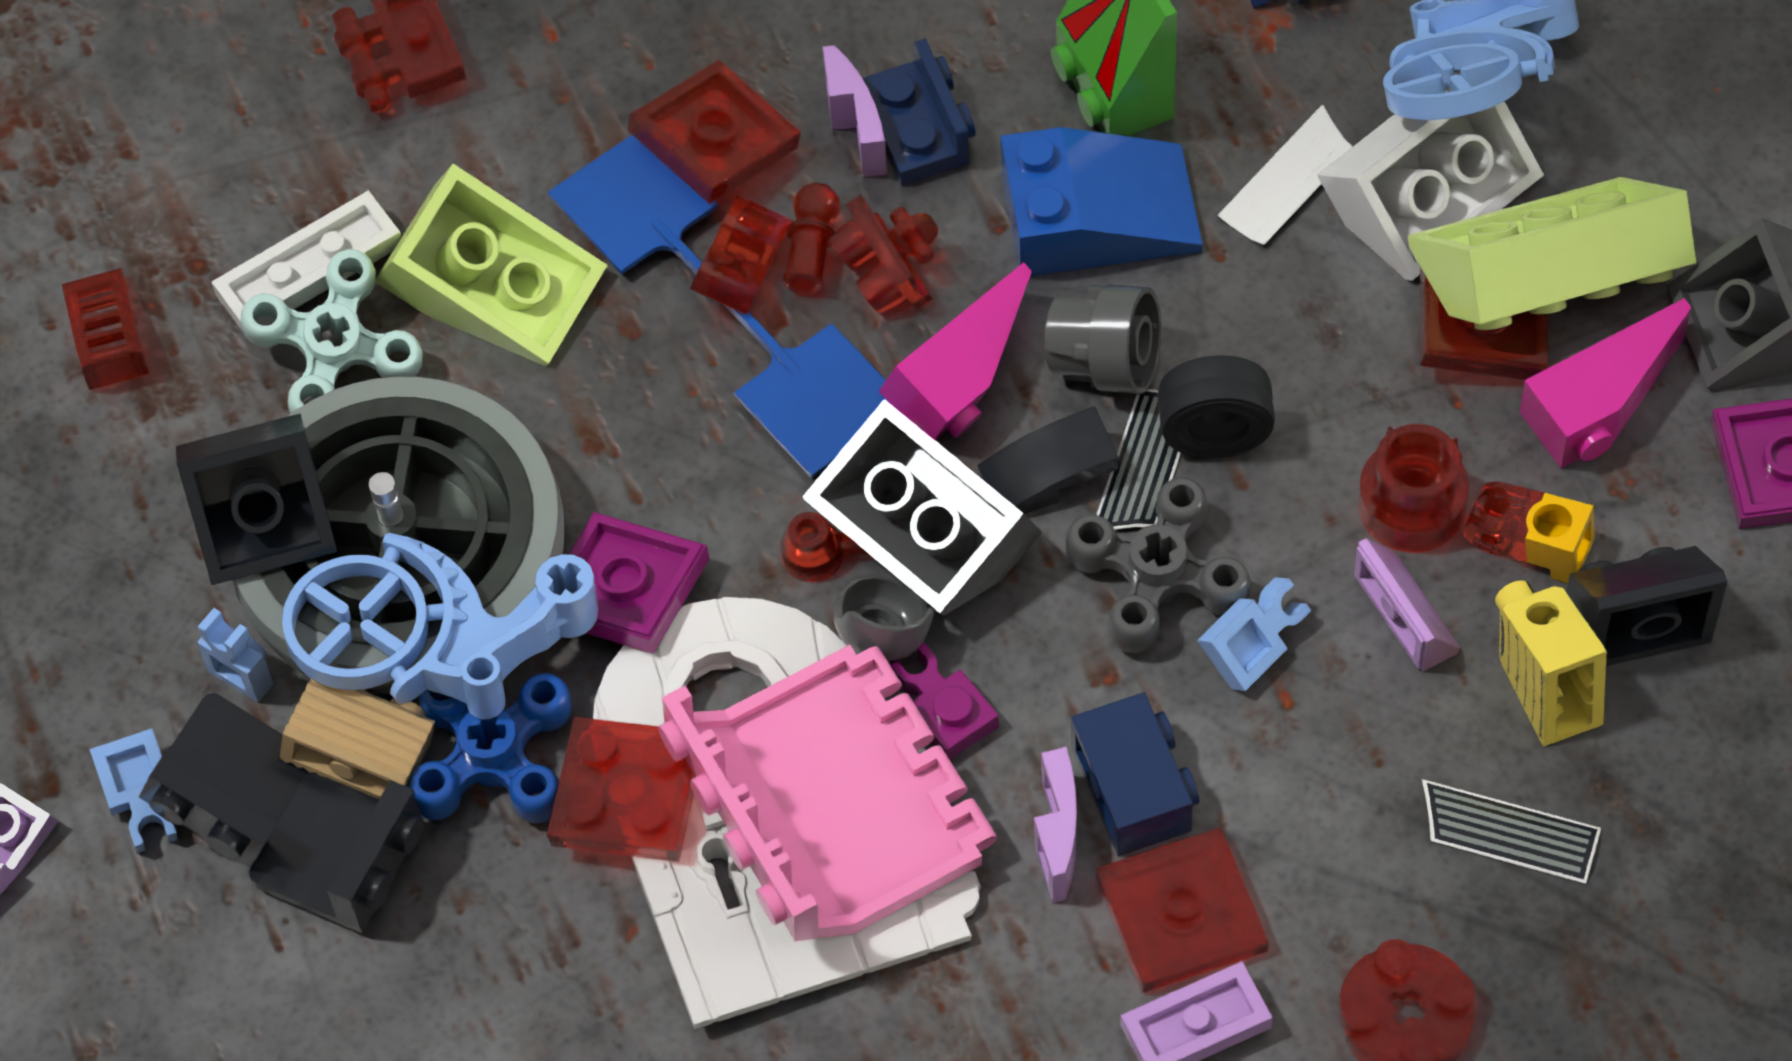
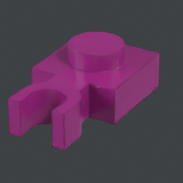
M924 642L917 649L918 660L926 667L922 673L910 674L906 672L898 660L890 666L902 683L901 689L908 694L917 696L912 701L935 736L931 743L933 746L940 745L950 760L999 727V715L961 669L944 679L938 672L936 656Z

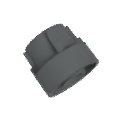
M1112 284L1106 286L1090 285L1087 290L1060 289L1059 294L1051 303L1045 326V357L1051 373L1063 375V379L1091 383V388H1097L1100 391L1143 394L1146 392L1155 376L1161 348L1162 322L1156 293L1150 287Z

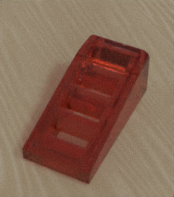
M122 268L62 284L74 342L88 389L93 390L149 374ZM114 289V294L80 303V298ZM116 305L118 307L116 311L84 319L83 314ZM120 322L122 324V327L88 336V331ZM122 339L126 341L124 344L92 352L93 347Z

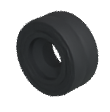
M1226 355L1196 358L1171 369L1162 378L1158 389L1160 426L1166 443L1178 452L1202 458L1233 456L1247 452L1262 444L1271 435L1275 422L1272 385L1267 372L1259 364L1251 360Z

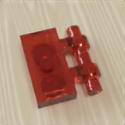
M370 0L374 14L358 19L353 8L343 7L332 15V20L337 29L334 33L335 43L340 54L349 58L354 70L351 74V81L359 97L366 99L371 112L380 113L391 107L392 99L387 89L391 84L402 80L411 99L466 79L464 65L436 0ZM386 40L391 54L374 59L371 52L372 45Z

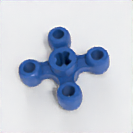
M548 673L536 674L530 677L522 685L518 700L510 708L503 710L498 716L491 719L474 717L469 712L466 703L453 697L427 689L419 695V705L425 711L426 717L435 721V727L448 729L457 738L453 752L446 759L440 762H425L411 773L408 787L414 789L421 814L424 818L435 821L453 815L459 808L463 793L469 786L475 783L489 787L502 785L506 787L510 793L511 804L515 812L526 822L535 824L545 823L557 815L563 802L560 780L555 772L548 767L528 761L524 755V750L527 742L533 735L540 731H555L569 720L572 711L571 696L568 687L562 679ZM440 789L437 792L429 793L432 790ZM542 792V793L539 794V795L530 796V795H532L533 793Z

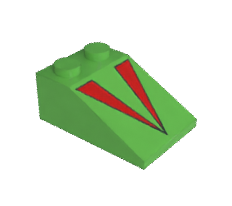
M1068 0L1056 20V46L1051 48V57L1060 78L1064 82L1071 80L1077 89L1079 108L1087 124L1091 127L1098 125L1102 133L1132 136L1174 118L1177 11L1170 0Z

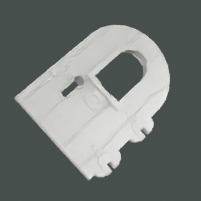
M723 597L721 599L694 602L682 606L654 654L626 645L621 648L607 666L594 702L592 737L599 770L694 1029L760 1009L781 1000L794 998L856 978L865 973H871L918 958L933 951L936 952L970 941L971 933L965 919L974 914L979 904V890L982 888L975 871H970L855 934L794 941L784 922L776 926L770 922L756 895V889L762 887L751 867L742 871L737 867L723 840V834L729 832L718 812L710 816L704 812L690 784V780L696 777L685 758L676 762L671 757L658 731V726L665 723L662 697L685 685L687 686L693 679L695 681L712 670H727L738 667L761 677L767 687L847 646L826 625L813 620L800 610L764 599ZM922 748L917 752L918 754L924 752L926 749ZM721 858L728 862L729 881L734 886L741 906L727 909L715 877L714 866L708 861Z

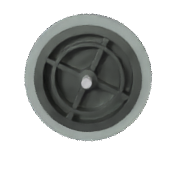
M386 377L353 383L321 395L289 415L301 413L337 552L234 579L232 583L246 615L264 641L282 659L299 671L301 670L289 654L282 625L284 605L292 588L307 572L331 559L348 555H370L382 558L385 553L383 539L388 532L423 542L449 557L469 577L478 593L483 609L493 617H504L509 615L536 587V573L540 566L551 557L563 554L564 512L560 490L546 456L528 429L511 412L483 394L459 384L423 377ZM398 561L397 565L405 569L419 584L426 605L443 603L437 589L422 573L407 563ZM354 576L336 580L322 587L348 605L351 621L348 624L350 625L353 637L350 644L329 666L346 669L363 668L389 658L388 655L363 639L360 626L363 620L360 615L359 603L382 579L369 576ZM400 590L371 621L405 643L415 625L416 608L408 595L403 590ZM307 601L298 615L295 637L300 646L310 655L340 623ZM443 619L429 621L428 636L423 650L407 670L419 662L430 650L440 632ZM391 680L382 685L367 688V693L391 695L390 689L395 681Z

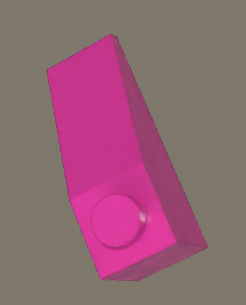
M1024 262L900 362L878 391L895 409L934 441L938 440L947 431L954 439L957 438L981 416L982 412L976 405L991 386L1032 273Z
M1685 298L1524 381L1520 414L1561 469L1579 459H1582V461L1593 460L1610 448L1683 343L1692 308Z

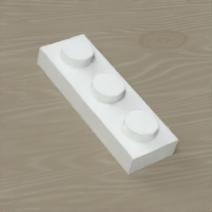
M368 190L218 277L211 283L215 295L242 330L240 322L241 311L245 303L253 296L262 293L273 294L281 298L287 307L294 310L329 289L326 282L327 265L338 252L347 249L359 250L365 253L374 263L393 252L401 239V233ZM348 271L342 274L341 277L345 280L357 272ZM263 315L256 319V323L266 326L276 319L270 315Z

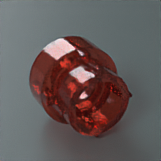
M1407 424L1393 429L1391 426L1388 427L1386 436L1379 442L1377 451L1370 456L1364 465L1360 478L1358 511L1361 521L1370 535L1378 542L1397 551L1420 553L1443 546L1458 533L1466 515L1469 480L1462 464L1463 456L1458 450L1457 437L1451 439L1445 432L1426 424Z

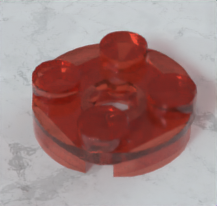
M1400 939L1385 941L1378 946L1376 951L1362 957L1351 968L1343 982L1339 998V1020L1341 1019V1026L1346 1034L1345 1040L1351 1052L1359 1061H1456L1465 1050L1472 1034L1475 1019L1474 985L1455 962L1437 950L1423 945L1409 944ZM1412 998L1419 1002L1418 1009L1426 1015L1421 1020L1410 1016L1402 1024L1394 1019L1396 1008L1391 1002L1396 999Z

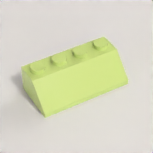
M1625 177L1614 178L1407 235L1410 250L1447 314L1451 317L1473 322L1475 329L1491 330L1508 326L1512 323V315L1529 311L1531 314H1549L1561 311L1567 307L1566 300L1582 295L1586 299L1611 297L1620 293L1621 284L1635 280L1641 284L1667 281L1674 277V269L1696 263L1687 190Z

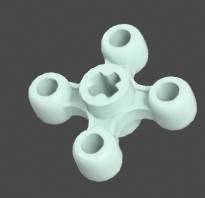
M343 250L331 258L326 272L329 296L323 305L317 306L311 312H297L287 307L281 298L265 293L253 296L245 303L241 311V327L245 337L251 343L259 347L290 344L298 348L305 356L307 362L306 370L303 376L293 383L288 392L287 404L290 414L303 406L302 402L307 397H319L335 390V381L338 375L348 370L351 366L366 365L376 370L382 378L415 377L422 367L423 351L420 342L412 334L400 330H394L385 334L373 333L365 329L359 322L357 308L361 301L371 294L376 278V271L372 260L359 250ZM348 271H355L361 277L355 281H347L341 275ZM263 315H270L276 319L275 322L267 326L256 323V319ZM325 331H330L335 338L342 336L343 344L334 347L329 340L321 342V334ZM397 351L405 353L408 359L398 363L391 361L388 356Z

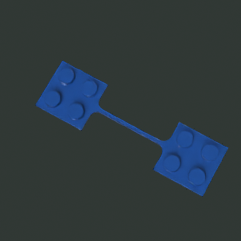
M642 127L547 192L548 197L621 275L654 252L660 250L671 251L693 271L770 353L772 357L771 363L765 371L736 390L734 396L811 479L823 472L882 401L886 400L878 392L886 379L832 323L798 347H781L681 241L683 233L718 208V204L645 127Z

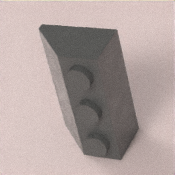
M886 400L882 401L802 497L943 616L1001 582L1042 533L1024 513Z

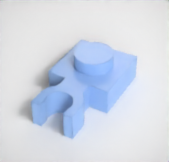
M1275 577L1261 591L1258 605L1254 599H1238L1197 640L1232 690L1246 691L1288 649L1278 633L1285 626L1298 624L1311 612L1306 603L1292 602L1283 611L1281 605L1282 597L1294 586L1289 578Z
M213 608L198 626L202 637L198 640L197 644L206 668L215 677L259 703L274 685L265 660L267 653L256 640L250 637L246 627L239 624L234 630L224 621L222 613Z
M151 728L90 749L111 815L131 809L132 817L129 821V831L136 853L146 851L140 833L142 828L151 822L160 823L164 826L169 842L178 840L173 823L160 817L150 808L147 802L139 798L149 775L162 757L153 729Z

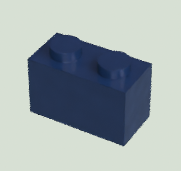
M1145 692L1071 716V746L1117 857L1191 832L1192 808L1200 803L1198 790L1188 767L1177 768L1170 750L1176 748V743L1169 720L1163 711L1154 714Z

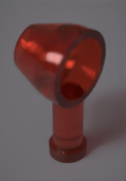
M804 512L795 516L784 531L780 542V556L783 567L792 577L804 582H818L831 577L840 568L844 557L869 554L844 532H838L828 520L815 512ZM810 532L819 535L816 539L810 541L800 539L802 535Z

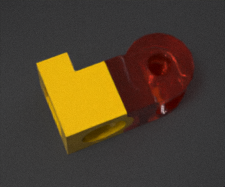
M1488 482L1481 488L1463 533L1473 546L1484 552L1498 556L1511 555L1514 559L1550 569L1551 579L1568 583L1570 573L1577 572L1583 567L1595 540L1594 505L1510 483Z

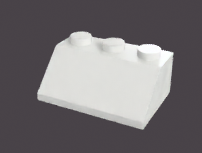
M1445 88V93L1452 92L1451 88ZM1504 101L1477 113L1448 119L1417 120L1394 114L1317 176L1344 225L1405 280L1413 281L1423 273V270L1409 248L1407 235L1501 210L1544 176Z

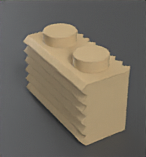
M310 679L284 729L280 758L285 763L292 762L297 768L304 767L309 773H317L320 776L380 799L390 780L408 787L411 773L422 764L431 745L435 721L427 718L425 711L412 701L401 704L392 699L389 702L367 693L366 689H336Z

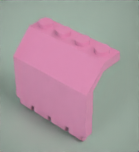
M848 645L725 710L693 712L692 695L686 685L662 697L665 723L658 726V731L666 749L676 762L683 758L686 759L696 776L690 780V784L699 804L708 816L718 812L729 831L723 834V840L733 861L741 871L751 867L762 886L756 889V895L766 916L774 926L784 922L794 941L855 934L982 865V855L980 852L990 847L998 839L997 834L975 799L970 798L951 807L950 804L964 796L968 788L943 748L937 745L918 754L917 751L929 745L935 736L909 694L902 693L888 701L884 700L896 693L901 688L902 683L878 646L871 647L856 655L851 645Z

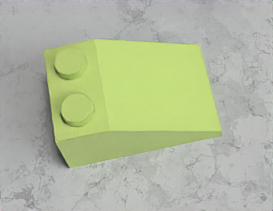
M452 164L431 189L378 274L375 282L431 318L546 367L608 265L455 164Z

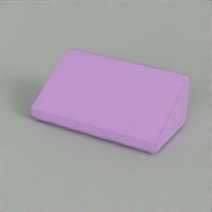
M1367 538L1358 542L1354 576L1417 669H1421L1424 672L1458 654L1460 645L1395 552Z

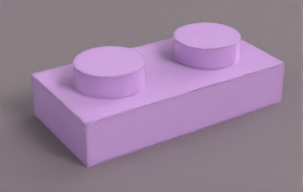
M1242 961L1120 1015V1026L1139 1061H1200L1271 1029L1273 1021L1272 1015Z

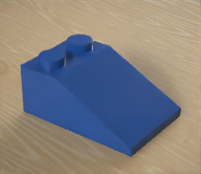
M1065 127L1000 136L1001 174L1018 266L1024 262L1032 271L1030 277L1203 252L1201 234L1181 144Z

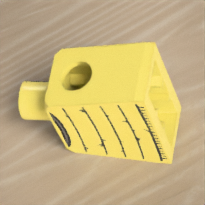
M1522 580L1512 582L1503 587L1495 597V603L1500 610L1499 657L1543 747L1602 726L1604 722L1607 651L1563 588L1556 586L1535 593L1531 585L1527 581Z

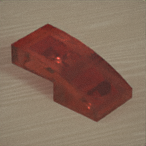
M737 195L723 219L715 240L700 265L690 289L747 315L793 220Z

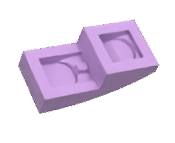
M835 45L824 46L822 48L832 130L856 128L863 177L887 175L886 149L882 124L869 89L852 63Z
M1067 747L1041 753L1042 785L1051 813L1034 817L1035 848L1053 903L1066 900L1076 861V789Z

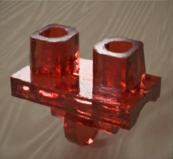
M861 194L848 202L846 206L853 219L845 223L829 237V241L851 271L874 255H877L882 264L856 281L858 288L872 308L878 314H881L908 298L919 309L932 300V296L908 260V257L914 256L918 264L924 265L934 258V253L929 245L937 237L939 229L932 216L927 213H918L910 216L906 208L900 207L890 214V219L895 225L890 230L883 218L878 213H873Z

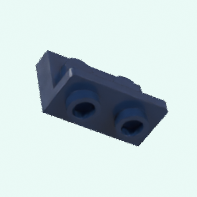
M926 39L914 42L915 61L862 78L876 105L882 124L886 153L901 186L969 164L968 139L976 136L974 122L966 103L956 104L950 92L954 90V83L944 56L935 58Z

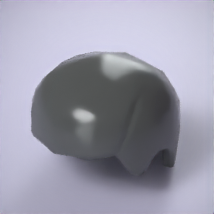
M873 574L852 579L838 593L833 609L837 633L847 646L851 645L856 654L878 646L887 661L906 658L922 645L935 612L934 608H927L926 601L912 589L908 590L896 580Z

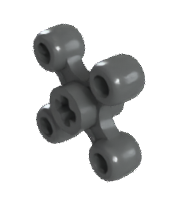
M1171 479L1162 486L1156 501L1157 523L1139 530L1134 537L1125 536L1115 531L1107 519L1092 514L1079 517L1073 521L1067 530L1066 552L1069 561L1075 568L1089 573L1112 569L1123 574L1129 581L1130 590L1126 596L1115 602L1110 609L1108 619V631L1112 642L1117 648L1125 652H1143L1154 644L1158 638L1160 627L1159 606L1171 603L1181 593L1191 594L1199 598L1209 611L1217 615H1223L1238 599H1249L1251 579L1248 570L1240 561L1229 557L1205 561L1193 556L1187 549L1186 539L1201 527L1205 521L1207 511L1205 492L1197 482L1191 479Z

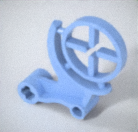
M1422 0L1413 4L1410 7V15L1415 39L1396 46L1390 56L1391 69L1383 78L1387 107L1392 113L1409 119L1438 120L1477 113L1506 101L1521 88L1522 77L1538 74L1539 82L1549 81V75H1554L1555 61L1553 49L1547 41L1569 36L1578 30L1579 21L1575 0H1456L1446 2L1444 0ZM1455 70H1460L1461 75H1460V74H1455V75H1454V71H1455ZM1445 88H1451L1452 92L1445 93Z
M388 532L383 539L385 553L382 558L370 555H348L326 561L307 572L289 593L282 615L283 632L292 660L304 674L318 683L336 689L361 690L394 680L395 682L390 689V694L397 703H408L427 689L466 703L469 712L476 718L491 719L498 716L506 705L503 680L526 659L549 649L561 637L574 638L592 629L598 617V603L595 579L591 566L580 557L561 554L551 557L540 566L536 573V587L509 615L493 617L483 609L474 585L454 561L439 550L423 542ZM398 561L405 562L422 573L437 589L443 603L426 605L419 584L405 569L397 565ZM354 576H369L382 579L359 603L360 615L363 620L360 626L363 639L388 655L389 658L363 668L346 669L329 666L350 644L353 637L350 625L348 624L351 621L348 605L322 587L336 580ZM400 590H403L408 595L416 608L415 625L405 643L371 621ZM307 601L340 623L310 655L300 646L295 637L296 621ZM443 619L440 632L430 650L419 662L407 670L423 650L428 636L429 621Z

